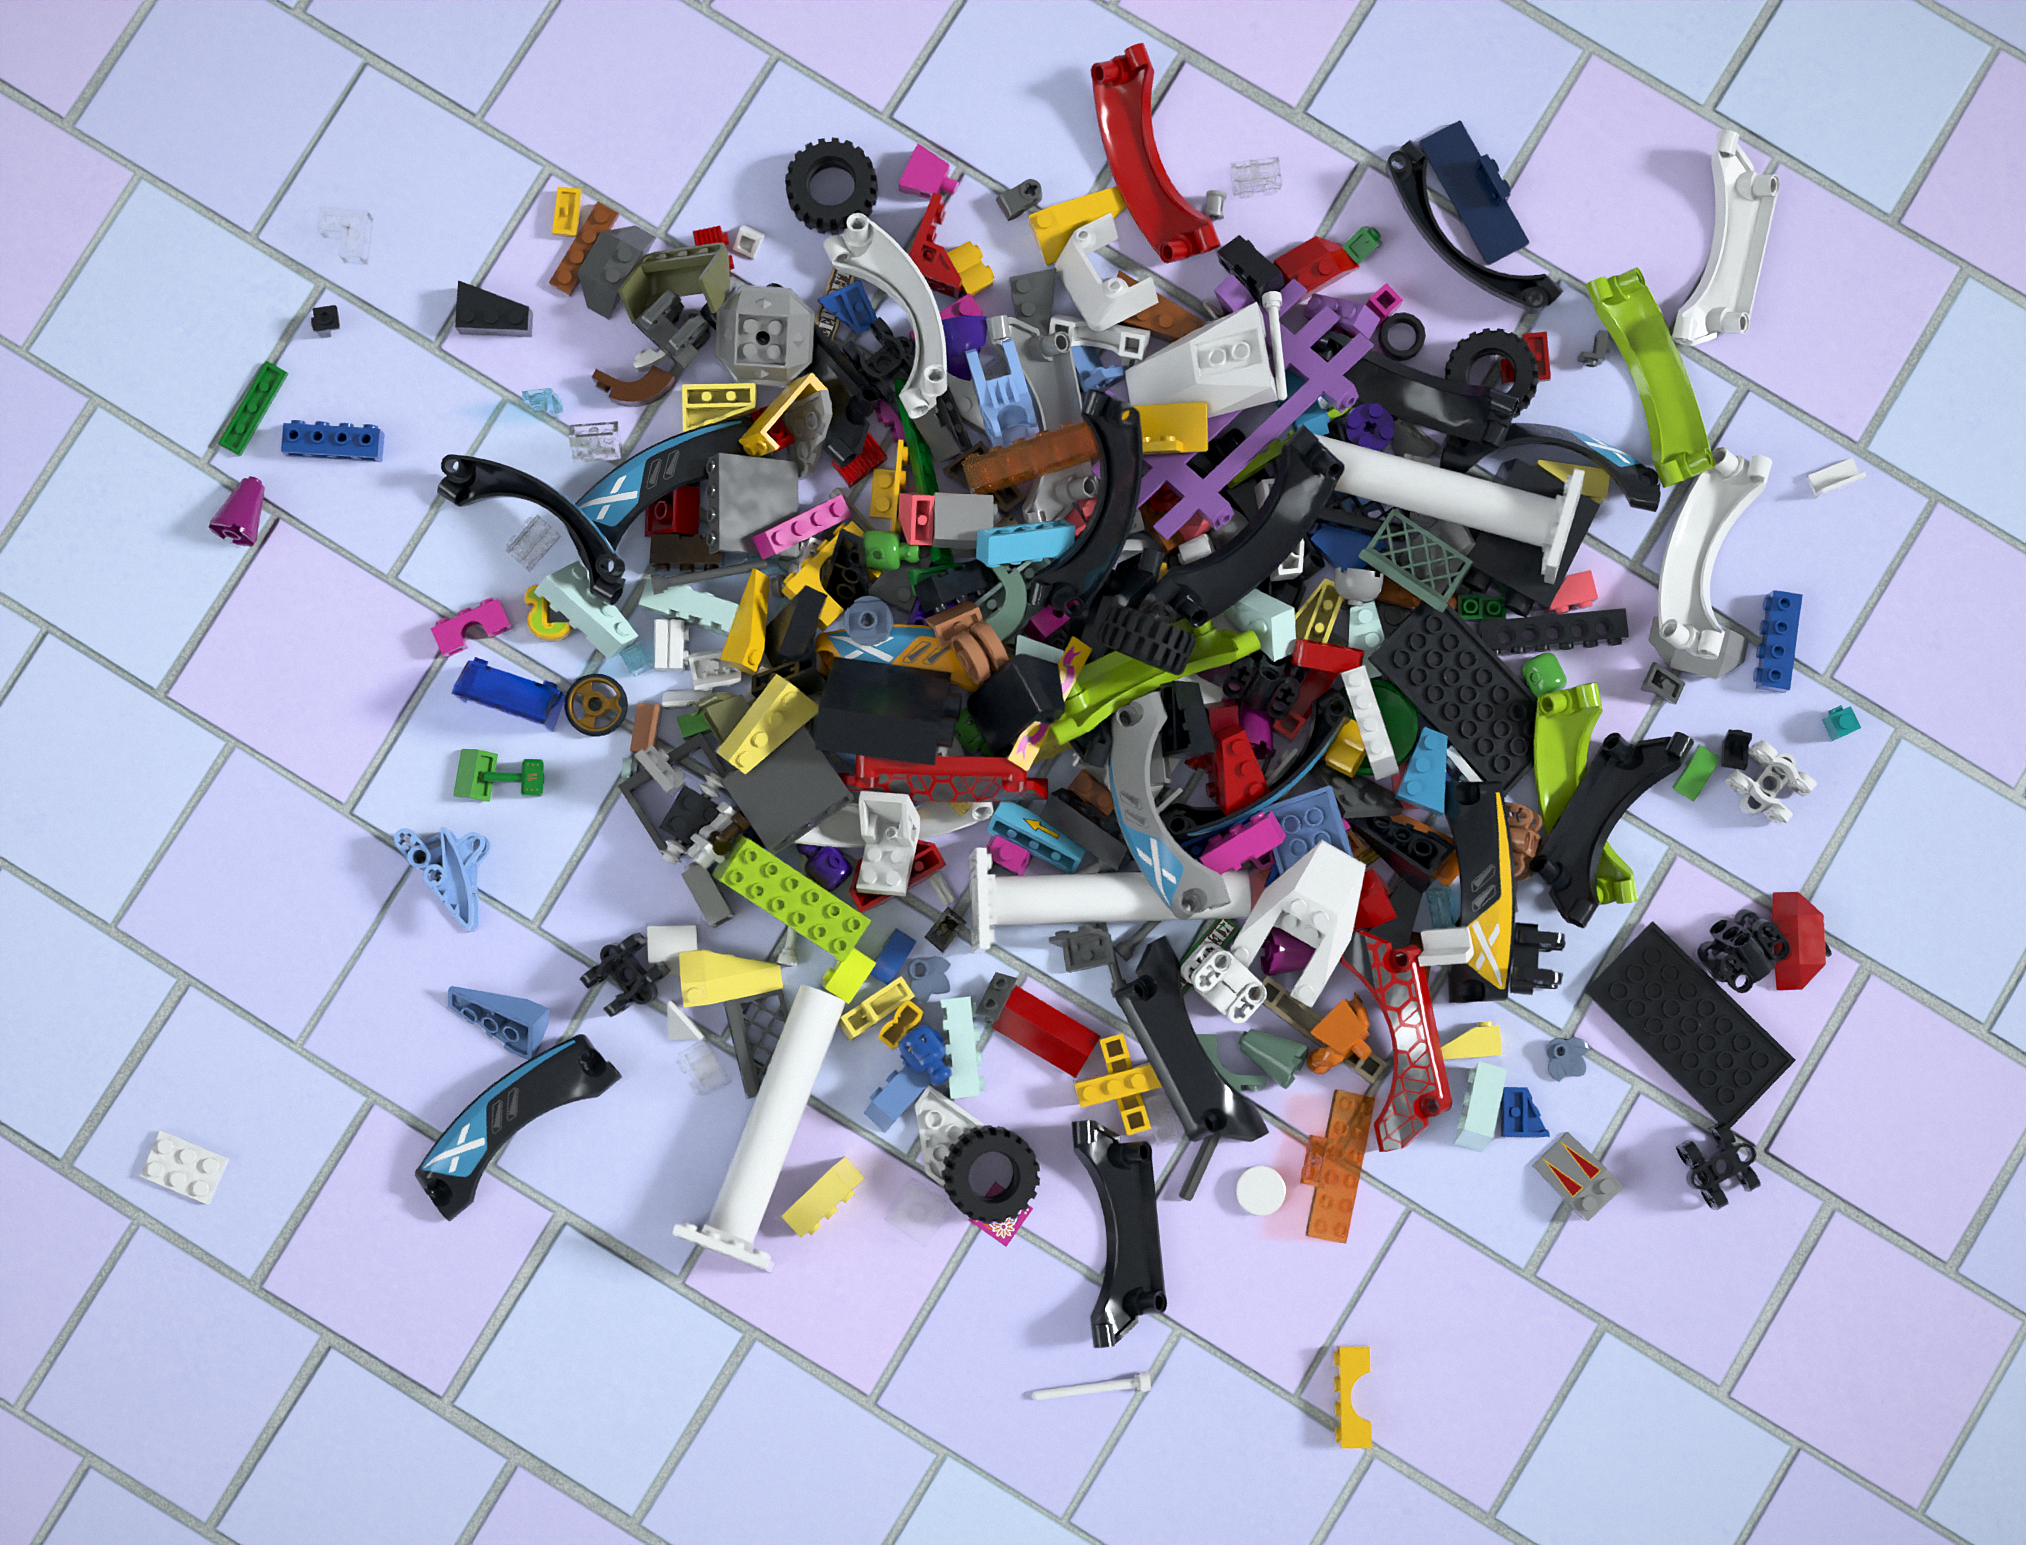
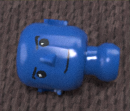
M922 1024L912 1029L899 1040L898 1049L901 1053L900 1057L905 1061L908 1068L911 1067L917 1073L927 1071L933 1085L938 1086L952 1076L950 1067L944 1065L941 1061L945 1057L946 1049L943 1045L944 1039L937 1030L933 1031L930 1026Z

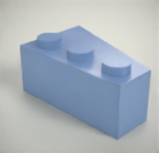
M903 1061V1069L900 1072L895 1069L886 1079L889 1084L883 1090L878 1087L869 1097L872 1102L864 1114L886 1133L892 1124L931 1083L930 1075L927 1071L917 1073L911 1067L908 1068L905 1061Z

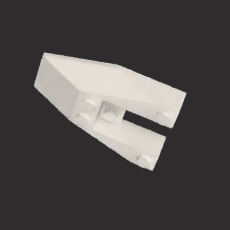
M1324 840L1320 841L1264 889L1228 952L1248 969L1273 925L1316 948L1290 994L1293 998L1312 1008L1352 938L1366 865Z

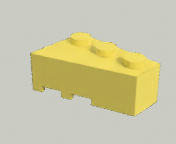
M1324 578L1295 614L1296 640L1306 639L1323 643L1328 642L1343 598L1336 592L1334 581Z

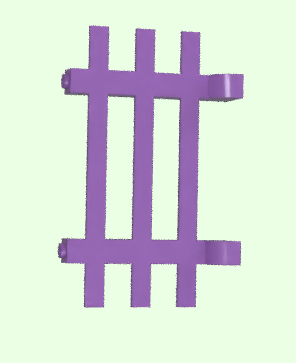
M1232 274L1214 290L1225 316L1255 303L1250 292ZM1295 279L1290 281L1279 292L1282 296V306L1278 311L1279 318L1308 292ZM1326 305L1295 335L1280 323L1284 370L1288 368L1305 384L1204 479L1186 465L1198 452L1143 455V465L1149 472L1141 480L1137 509L1165 484L1182 499L1153 526L1166 540L1196 513L1216 531L1221 526L1226 525L1234 515V512L1229 502L1218 492L1320 396L1340 413L1352 407L1359 396L1355 385L1343 375L1374 347L1373 343L1359 333L1329 362H1326L1310 347L1340 320L1339 315ZM1259 306L1264 318L1267 337H1264L1266 349L1272 355L1269 359L1270 371L1274 380H1276L1269 312L1264 307ZM1107 389L1105 393L1116 397L1110 390ZM1244 409L1207 418L1208 442ZM1098 461L1090 468V471L1099 479L1100 462Z

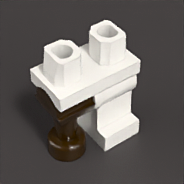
M722 802L716 808L720 814L710 825L701 828L698 835L695 833L690 838L694 844L686 851V854L705 870L714 861L721 864L725 860L722 855L730 852L732 849V838L740 829L745 831L751 825L739 812L735 811L725 802Z

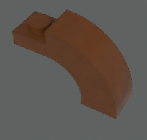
M654 365L651 366L649 372L643 378L633 382L617 380L598 369H595L592 375L596 388L605 393H608L609 390L611 391L608 396L611 402L628 407L644 406L661 399L671 390L676 382L674 375Z

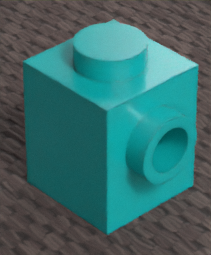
M1842 705L1828 711L1830 716L1821 719L1832 741L1861 729L1851 706L1843 709Z

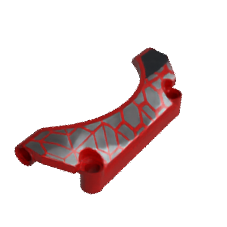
M856 755L855 776H850V773L836 772L852 796H860L861 791L908 794L911 801L999 802L1048 799V778H1027V771L1008 760L1010 755H1006L1005 758L937 756L935 766Z
M1353 929L1352 938L1339 961L1369 989L1385 1017L1392 1040L1394 1069L1391 1089L1380 1115L1373 1124L1379 1152H1388L1407 1147L1429 1125L1428 1117H1434L1449 1111L1453 1101L1425 968L1419 965L1418 956L1422 953L1421 950L1415 945L1392 949L1391 942L1363 930L1356 931Z

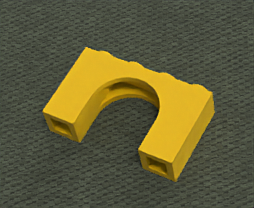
M853 521L847 526L842 523L833 532L835 537L830 542L826 539L816 549L819 553L814 558L809 555L800 564L803 569L797 574L793 571L783 581L786 585L781 591L790 600L805 585L828 595L818 624V628L822 632L842 614L844 609L823 589L819 577L822 564L831 560L841 528L862 537L864 532ZM867 569V578L872 584L882 574L877 569Z

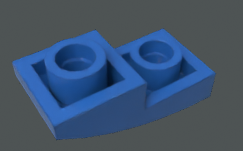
M895 928L883 944L881 952L875 958L876 965L870 974L888 985L912 951L916 940Z

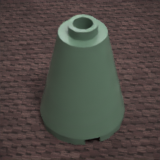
M1250 1029L1249 1032L1244 1031L1238 1041V1044L1241 1045L1240 1051L1286 1090L1296 1079L1293 1076L1302 1069L1309 1053V1046L1304 1043L1255 1029Z

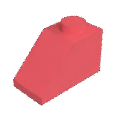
M900 493L899 520L909 545H932L935 496Z

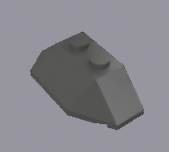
M635 225L602 231L577 272L588 309L609 320L621 299L618 289L642 257L647 255L656 239L655 236Z

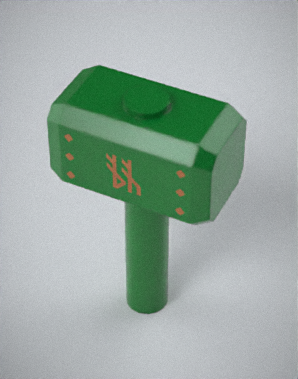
M524 759L521 773L484 772V781L521 783L522 797H541L544 783V763L542 759Z

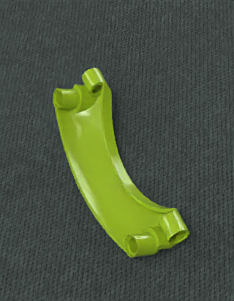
M1635 267L1619 275L1609 278L1603 276L1586 283L1585 286L1595 312L1615 341L1635 382L1649 429L1652 460L1663 488L1678 484L1688 478L1715 468V461L1711 453L1705 425L1689 375L1677 345L1672 340L1670 329L1641 270Z
M1598 682L1581 684L1568 689L1543 694L1537 701L1534 734V771L1538 804L1547 836L1586 773L1590 738L1603 711ZM1606 841L1597 870L1596 885L1599 905L1615 901L1616 904L1635 902L1638 900L1634 873L1613 850L1608 841Z

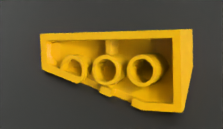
M1117 186L1053 205L1028 215V224L1046 266L1056 263L1074 231L1111 213L1114 219L1126 207Z
M752 568L720 660L749 676H753L756 673L765 647L770 577Z

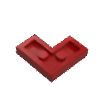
M1547 332L1523 333L1522 340L1528 344L1529 349L1533 351L1536 358L1538 382L1550 381ZM1500 359L1501 384H1513L1515 380L1513 366L1507 359Z

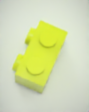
M855 947L844 962L835 958L838 961L834 967H829L822 976V986L848 1004L876 965L872 958Z

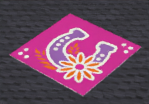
M995 1181L984 1197L996 1196L1003 1192L1005 1188ZM1029 1206L1026 1211L1021 1209L1018 1212V1217L1013 1220L1009 1217L1005 1223L1000 1224L996 1221H993L991 1224H985L980 1220L975 1221L970 1218L968 1220L1007 1247L1033 1208Z

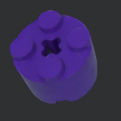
M1368 403L1356 407L1349 414L1344 425L1343 433L1346 443L1383 452L1394 434L1392 416L1377 403ZM1366 426L1373 429L1372 434L1369 431L1364 432Z

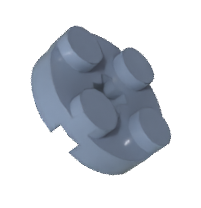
M864 596L855 600L854 604L847 608L843 624L845 631L855 643L863 646H873L889 638L893 627V614L886 603L879 598ZM871 615L874 623L868 627L866 624H862L863 620H867V616Z

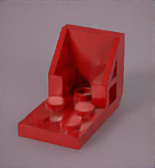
M933 192L909 257L916 264L931 290L959 300L962 294V279L944 247L935 244L937 225H942L944 221L946 205L943 204V196Z

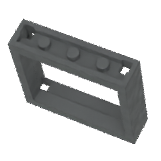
M701 733L667 754L670 757L667 762L672 767L702 748L720 777L724 779L727 775L726 770ZM643 769L618 785L659 851L666 850V845L632 794L633 791L654 779L646 769ZM738 805L732 807L743 817L745 816ZM686 843L683 845L686 849L691 847Z

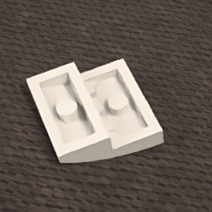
M697 925L647 926L649 970L656 963L664 961L671 970L666 976H680L679 952L698 950Z

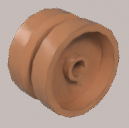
M981 620L972 625L970 634L962 631L951 639L952 647L960 665L975 684H981L988 680L991 676V671L995 673L1009 660L999 637L985 621Z

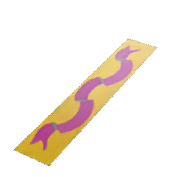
M1074 636L1071 638L1058 663L1064 702L1092 651V648ZM1037 721L1032 723L1021 733L1008 760L1028 772L1052 724L1047 725Z

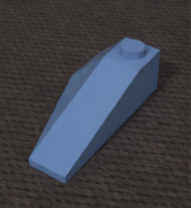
M455 986L448 988V1007L469 1023L479 1024L487 1030L485 1034L491 1039L493 1036L497 1037L505 1043L504 1048L509 1052L527 1060L536 1055L548 1027L549 1008L524 998Z

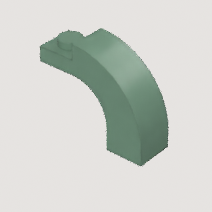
M1007 563L1000 564L999 567L995 568L990 567L1004 586L1006 598L1001 610L986 621L995 631L1002 645L1013 637L1021 627L1028 605L1027 591L1023 578L1018 569L1008 574V571L1011 569Z
M1196 1034L1213 1065L1240 1094L1241 1085H1245V1090H1260V1086H1266V1076L1237 1075L1229 1072L1221 1065L1217 1056V1034Z

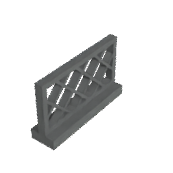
M782 989L723 1003L746 1099L757 1096L760 1089L759 1078L763 1072L766 1073L767 1069L765 1068L775 1050L774 1048L771 1052L760 1045L766 1033L779 1040L780 1036L771 1032L769 1028L775 1018L785 1023L788 1017ZM778 995L780 1006L776 1013L763 1006L768 997ZM763 999L761 1004L757 1003L755 1000ZM751 1002L758 1007L752 1019L742 1014L740 1004ZM761 1009L773 1016L767 1028L754 1021ZM780 1010L782 1011L783 1018L778 1015ZM744 1019L749 1022L747 1027L745 1026ZM751 1024L764 1031L757 1043L748 1038L747 1031ZM750 1043L755 1046L753 1051H751ZM757 1048L770 1055L763 1067L755 1063L753 1059ZM755 1067L761 1070L758 1076Z

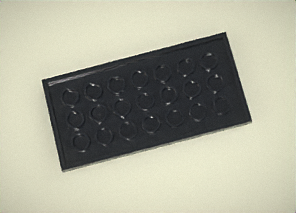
M1422 600L1367 659L1436 732L1447 735V743L1456 749L1483 781H1500L1502 783L1505 798L1534 766V734L1538 698L1449 604L1442 613Z
M1653 921L1583 991L1717 1122L1726 1123L1729 1128L1796 1061Z

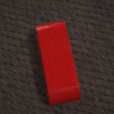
M1297 639L1292 664L1343 673L1361 667L1365 651L1352 647Z

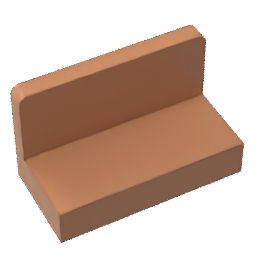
M965 601L925 620L927 625L933 628L938 645L944 648L952 644L951 639L956 634L962 631L970 634L971 626L981 620L983 621L977 605L970 601Z
M638 703L630 745L631 752L638 753L641 749L646 751L652 745L656 748L663 707L660 704Z

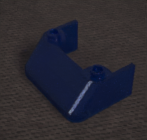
M474 657L473 661H467L453 686L451 694L464 703L468 700L540 724L548 731L554 732L566 696L557 689V684L546 680L541 684L487 666L488 661Z

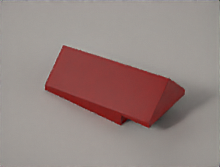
M1017 985L1009 996L998 1021L994 1022L991 1027L1074 1078L1079 1074L1101 1037Z

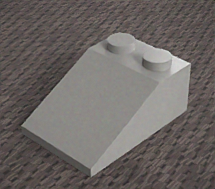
M1441 519L1426 530L1466 557L1476 544L1467 526ZM1423 534L1411 541V547L1424 544ZM1427 537L1428 543L1434 542ZM1440 545L1429 547L1431 560L1444 558L1443 548ZM1425 548L1412 551L1414 564L1427 561ZM1447 551L1448 556H1453L1452 553ZM1408 552L1402 553L1400 557L1403 566L1410 565ZM1461 559L1449 560L1451 573L1457 572L1463 563ZM1445 561L1432 564L1434 577L1447 575ZM1428 565L1415 568L1416 577L1419 580L1430 578ZM1406 569L1407 572L1412 574L1411 569ZM1448 578L1435 581L1436 591L1440 594L1448 585ZM1431 582L1425 583L1432 588Z

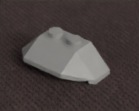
M1654 616L1648 641L1668 668L1718 679L1744 663L1749 639L1730 629L1722 628L1725 631L1718 658L1714 660L1693 656L1685 649H1676L1664 640L1659 634L1658 616Z

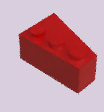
M1234 723L1214 733L1215 757L1218 769L1219 809L1227 816L1254 803L1270 793L1245 730L1237 723Z

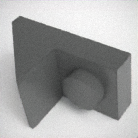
M1652 662L1640 690L1655 693L1666 702L1676 705L1686 683L1658 663Z

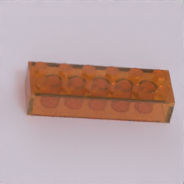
M1082 419V423L1076 425L1066 423L1059 426V430L1051 433L1049 430L1039 432L1035 435L1036 438L1026 440V438L1017 439L1012 442L1011 446L1005 448L1002 445L995 446L988 450L989 453L980 456L979 453L966 456L965 461H962L961 464L970 493L986 495L1099 458L1094 438L1088 426Z

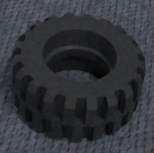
M832 137L831 142H825V138L818 139V144L813 145L812 142L806 144L805 151L798 150L794 155L795 161H790L788 165V174L785 176V189L791 210L794 211L795 217L800 222H804L805 227L810 230L816 228L818 233L824 235L826 231H831V235H839L838 231L847 229V219L850 215L861 213L866 217H870L873 212L872 207L877 202L878 183L872 161L869 156H865L863 149L859 146L853 147V142L845 140L844 143H841L839 138ZM839 168L848 172L854 180V191L851 196L837 205H824L815 201L810 194L809 184L812 178L821 170Z
M1485 328L1483 332L1476 333L1474 331L1470 333L1467 339L1464 340L1462 338L1457 343L1458 346L1455 350L1452 349L1449 354V361L1446 362L1445 379L1469 384V371L1476 360L1487 355L1502 356L1511 363L1515 372L1513 386L1506 393L1519 398L1514 419L1520 415L1523 409L1528 408L1530 401L1535 397L1539 376L1535 355L1524 340L1521 341L1518 335L1513 332L1510 334L1506 333L1504 329L1497 328V331H1490V328Z
M1112 603L1108 606L1096 635L1098 643L1177 676L1184 672L1196 644L1195 636L1117 603Z
M984 1125L981 1129L977 1127L970 1129V1133L967 1135L961 1134L958 1137L959 1141L955 1145L951 1144L948 1149L950 1151L949 1156H945L943 1161L945 1165V1170H942V1178L945 1181L943 1186L951 1202L970 1219L980 1220L985 1224H991L993 1221H996L998 1224L1005 1223L1009 1217L1012 1220L1018 1217V1212L1021 1209L1026 1211L1030 1206L1027 1204L1031 1198L1035 1199L1037 1195L1035 1187L1040 1185V1177H1038L1040 1166L1036 1162L1035 1158L1037 1156L1028 1146L1029 1144L1013 1131L1000 1126ZM993 1151L1002 1153L1007 1156L1013 1166L1010 1184L1003 1192L996 1196L984 1197L977 1194L969 1183V1172L972 1164L985 1153Z

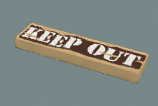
M833 267L823 296L854 283L856 276L842 273ZM820 305L814 322L834 342L841 321Z

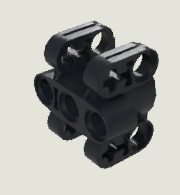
M879 317L870 324V329L874 337L883 346L880 350L866 360L865 354H861L853 342L849 341L842 347V351L855 367L871 380L870 383L880 392V399H883L890 405L897 399V394L889 387L886 381L900 369L904 370L908 377H910L915 356L913 355L914 351L911 340L904 336L895 338L886 322ZM903 344H904V345H907V346L909 347V350H908L907 353H905V349H904V347H903ZM881 360H888L891 363L887 369H880L877 365Z
M1259 649L1251 653L1250 656L1247 655L1231 663L1230 671L1225 678L1222 690L1227 697L1239 699L1243 704L1252 709L1267 711L1274 719H1284L1288 716L1298 698L1301 688L1300 684L1305 676L1307 667L1292 664L1293 657L1289 658L1288 656L1274 662ZM1243 666L1247 667L1246 670H1240ZM1296 666L1299 669L1296 671L1293 677L1290 674L1292 669ZM1235 682L1239 684L1241 689L1232 690L1228 683ZM1287 687H1291V688H1292V689L1289 690V691H1286V690H1285V689H1287ZM1280 703L1284 705L1285 710L1278 711L1274 709L1273 704Z
M1742 909L1737 912L1734 921L1723 919L1716 922L1710 928V934L1714 940L1702 943L1698 948L1697 956L1714 979L1719 982H1726L1729 987L1738 993H1746L1750 991L1753 983L1766 977L1774 969L1778 961L1786 959L1791 950L1789 942L1773 922L1764 918L1760 919L1756 913ZM1746 917L1749 918L1748 922L1750 923L1752 928L1744 925L1746 923L1744 920ZM1781 942V952L1774 955V945ZM1710 949L1712 950V955L1715 957V961L1708 957V951ZM1740 975H1745V983L1741 987H1737L1736 979Z
M1515 922L1510 993L1533 995L1534 988L1558 989V985L1562 984L1564 974L1555 972L1552 969L1538 968L1539 952L1563 951L1566 945L1565 934L1538 931V924Z
M640 932L630 935L621 943H612L604 946L600 952L601 963L592 967L579 979L589 989L597 986L610 975L622 989L623 993L616 995V999L603 1008L610 1018L621 1014L634 1002L644 1005L654 1001L658 995V989L655 984L671 971L665 962L661 961L646 972L634 957V954L648 942ZM611 948L616 950L617 953L609 955ZM626 968H630L633 972L631 980H628L624 975ZM644 987L648 990L649 995L647 999L642 998L640 995Z
M1718 1122L1708 1128L1718 1144L1716 1148L1721 1149L1708 1158H1703L1699 1148L1693 1141L1686 1140L1676 1146V1151L1686 1166H1690V1170L1686 1175L1687 1184L1693 1189L1701 1190L1705 1202L1712 1210H1719L1729 1204L1719 1184L1734 1175L1743 1186L1745 1192H1751L1761 1186L1757 1174L1749 1166L1756 1159L1755 1148L1748 1143L1733 1144L1736 1142V1139L1731 1129L1724 1122ZM1741 1147H1744L1748 1153L1744 1161L1740 1160L1737 1153ZM1721 1159L1726 1164V1169L1723 1173H1719L1716 1170V1163Z

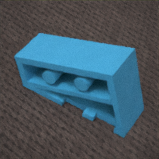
M1288 368L1285 370L1287 398L1275 401L1278 409L1305 384ZM1317 399L1289 426L1294 433L1304 425L1313 434L1323 436L1329 433L1327 423L1330 422L1326 410L1321 409Z
M1426 727L1421 729L1394 797L1395 799L1438 816L1444 814L1447 735Z

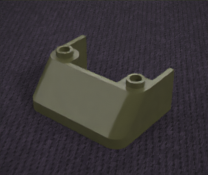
M712 243L656 251L642 257L618 289L631 323L634 324L633 322L648 306L651 307L669 289L680 297L704 294L711 313H716L730 293L729 255L725 244Z

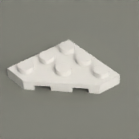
M928 1085L915 1103V1111L926 1175L943 1186L945 1184L942 1178V1170H945L943 1161L945 1156H949L950 1151L948 1149L951 1144L955 1145L959 1141L958 1137L961 1134L967 1135L970 1133V1129L975 1127L981 1129L985 1124Z

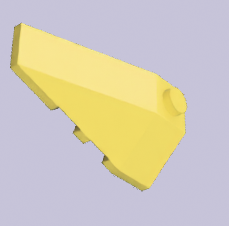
M706 949L679 952L680 981L684 1008L710 1005L783 989L781 966L778 963L752 958L745 959L735 957L732 954L724 955Z

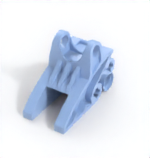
M1012 338L1001 341L1009 375L989 381L985 380L976 349L965 351L988 441L991 442L994 452L1003 450L1006 460L1030 454L1027 442L1041 439L1032 399Z
M441 827V833L424 841L419 834L411 829L403 828L398 830L394 836L396 847L413 867L424 871L423 876L427 885L433 889V892L444 902L451 913L456 915L457 920L466 930L471 929L472 932H475L480 928V904L477 890L478 867L491 850L489 839L479 833L469 832L458 840L453 831ZM405 835L411 837L409 840L415 847L412 848L405 844L403 837ZM480 840L478 849L473 850L474 842ZM441 841L440 846L433 849L429 847V845ZM426 854V860L421 864L420 857ZM441 860L443 861V867L438 865ZM438 873L442 874L439 875L441 877L440 881H436V879H439L437 877Z

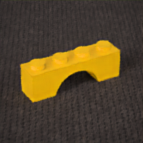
M1123 1033L1099 1040L1108 1074L1133 1068ZM1140 1093L1116 1099L1126 1136L1151 1129Z
M1149 1062L1123 1071L1095 1075L1073 1081L1078 1105L1081 1108L1162 1087Z
M1337 1345V1351H1333V1364L1338 1366V1376H1334V1392H1338V1402H1334V1415L1339 1417V1427H1335V1442H1339V1446L1342 1449L1372 1448L1371 1422L1360 1417L1353 1409L1351 1403V1392L1354 1384L1360 1377L1370 1373V1347L1368 1345Z

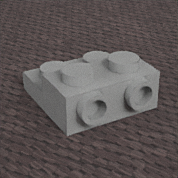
M652 745L646 751L641 749L634 755L671 797L680 791L683 785H687L683 781L686 777L677 765L674 768L671 767L667 762L670 757L661 747L656 749Z

